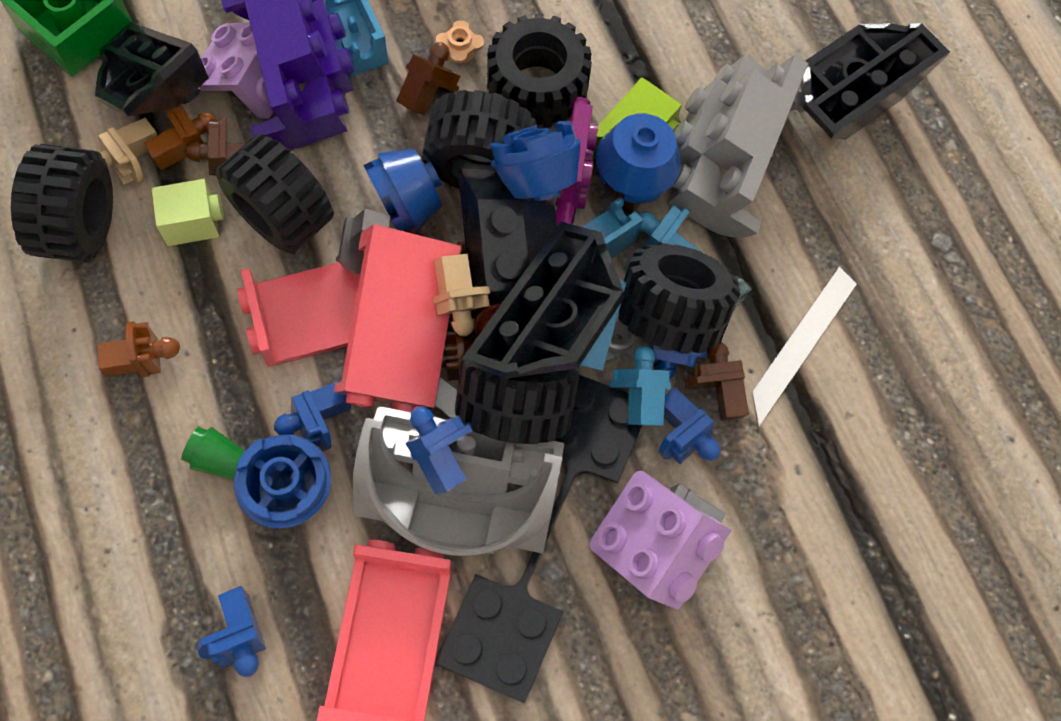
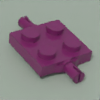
M583 97L573 100L571 120H569L572 122L575 138L581 139L578 179L573 185L562 189L561 197L556 199L557 226L561 221L574 224L576 208L585 209L588 188L590 186L593 151L595 150L599 124L590 123L593 106L590 105L591 103L588 99Z

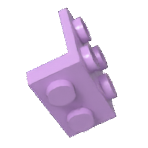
M250 22L225 23L214 31L211 37L212 42L204 55L200 57L209 77L200 86L201 91H232L257 118L269 119L273 110L270 107Z
M637 471L633 474L591 538L590 548L649 599L679 610L682 604L690 599L696 591L697 582L710 562L715 560L722 552L724 541L732 530L715 518L691 506L644 471Z

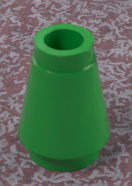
M198 426L187 441L181 460L189 463L191 470L234 480L237 464L245 450L213 427L206 430Z

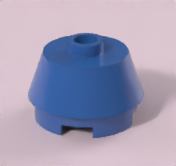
M639 113L625 117L603 136L596 149V165L602 184L605 186L607 183L613 190L623 194V200L627 202L646 203L656 200L660 194L666 192L675 184L681 172V157L674 131L664 120L651 114Z
M558 121L555 124L557 131L550 132L549 128L538 129L537 125L502 136L504 144L499 142L490 144L494 156L491 165L514 198H534L535 201L551 199L558 196L560 190L573 185L577 181L581 139L575 138L572 122Z
M414 148L377 153L379 158L363 166L388 215H390L396 230L404 232L415 228L418 232L443 206L435 189L441 186L442 183L432 163L428 162L423 165Z
M277 435L254 442L241 456L234 477V492L242 511L251 520L270 528H289L310 519L325 503L331 486L330 466L323 452L314 443L295 435Z

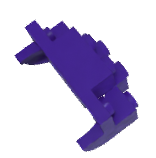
M221 0L226 13L233 12L250 21L270 107L277 115L272 119L251 126L253 137L257 134H263L281 143L287 149H295L347 132L348 129L344 115L350 113L345 95L348 92L354 91L350 74L356 72L348 48H343L340 39L346 37V32L339 14H331L324 0ZM307 82L303 91L301 92L298 84Z

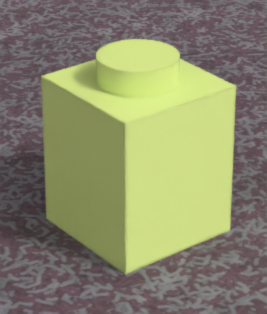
M205 179L152 188L156 227L167 246L220 237L217 221L224 220L222 202L219 194H211Z

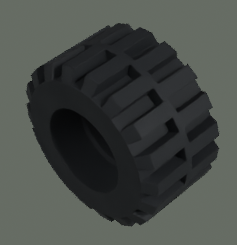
M535 14V17L532 19H528L524 15L517 17L516 24L510 21L504 24L503 32H496L493 36L492 45H489L487 52V89L491 94L496 93L503 95L506 99L519 103V107L526 108L531 113V118L535 119L537 125H542V128L551 129L554 122L568 121V115H572L573 100L575 98H587L592 53L590 47L586 46L587 39L582 33L575 34L576 27L570 22L564 25L561 23V18L552 16L551 19L543 18L544 14ZM529 67H544L556 74L546 78H535L524 74L522 70Z
M480 90L456 91V94L448 93L443 95L442 99L436 100L431 109L422 151V161L424 164L432 163L442 182L460 189L458 177L460 169H494L491 165L494 156L490 144L497 142L504 144L502 136L536 126V121L534 118H531V113L526 108L519 107V103L512 99H506L503 95L486 93Z
M263 134L255 135L215 171L221 190L244 220L270 244L287 253H296L333 219L334 211L330 200L315 176L290 150Z
M35 144L31 146L30 151H26L23 155L13 181L11 221L15 232V239L18 245H21L22 251L30 256L90 262L92 258L98 255L103 246L112 219L113 187L106 160L102 158L101 153L94 150Z
M650 244L643 246V249H637L630 259L623 280L627 282L624 290L625 298L621 302L618 318L622 324L628 326V331L635 336L641 337L642 341L650 345L653 344L660 347V349L677 351L681 354H689L690 352L704 353L707 349H714L722 341L740 296L741 288L738 287L739 282L737 278L731 274L732 271L712 256H708L696 249L676 244Z
M462 355L454 411L456 416H460L463 424L470 422L473 427L472 431L488 438L516 444L547 443L555 441V438H562L566 435V431H569L580 376L578 370L570 369L506 379L465 364L463 360L464 355Z

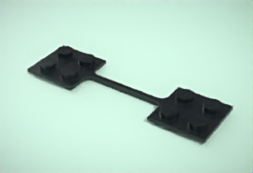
M582 375L579 376L569 431H566V435L562 438H555V441L564 443L562 462L567 467L568 473L552 509L545 545L575 477L580 473L588 472L618 484L643 426L628 424L629 393L616 388H610L606 384ZM532 553L521 580L514 586H503L475 574L435 662L436 665L521 703H526L564 613L560 609L534 599L528 592V584L542 553Z

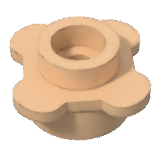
M463 20L454 22L453 27L449 31L439 33L436 36V43L443 42L449 47V60L458 64L469 62L474 58L476 51L484 47L483 37L475 35L469 29V24Z

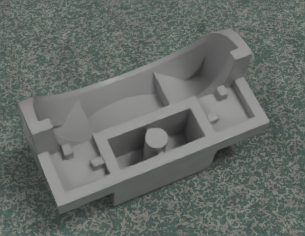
M744 54L731 66L725 64L717 73L714 81L704 89L698 87L691 94L685 105V109L689 111L686 119L674 131L681 157V172L677 181L672 186L673 189L667 204L670 206L674 205L681 211L686 207L690 210V213L687 215L689 218L720 235L743 238L758 234L762 221L746 211L744 207L751 204L755 199L789 112L797 110L802 113L805 111L802 104V93L798 89L809 63L797 55H793L782 65L775 64L767 70ZM718 165L728 170L723 176V178L720 174Z
M378 406L374 419H365L353 472L354 516L383 521L410 542L442 554L471 556L488 553L494 555L495 551L512 547L538 553L544 552L561 468L564 443L551 441L538 444H516L488 438L471 431L448 445L467 480L447 492L435 494L417 460L413 461L411 453L405 444L419 435L416 428L411 426V413ZM436 417L433 418L436 425L442 421H446V419ZM397 461L412 463V473L406 470ZM509 483L523 486L514 491L507 492Z

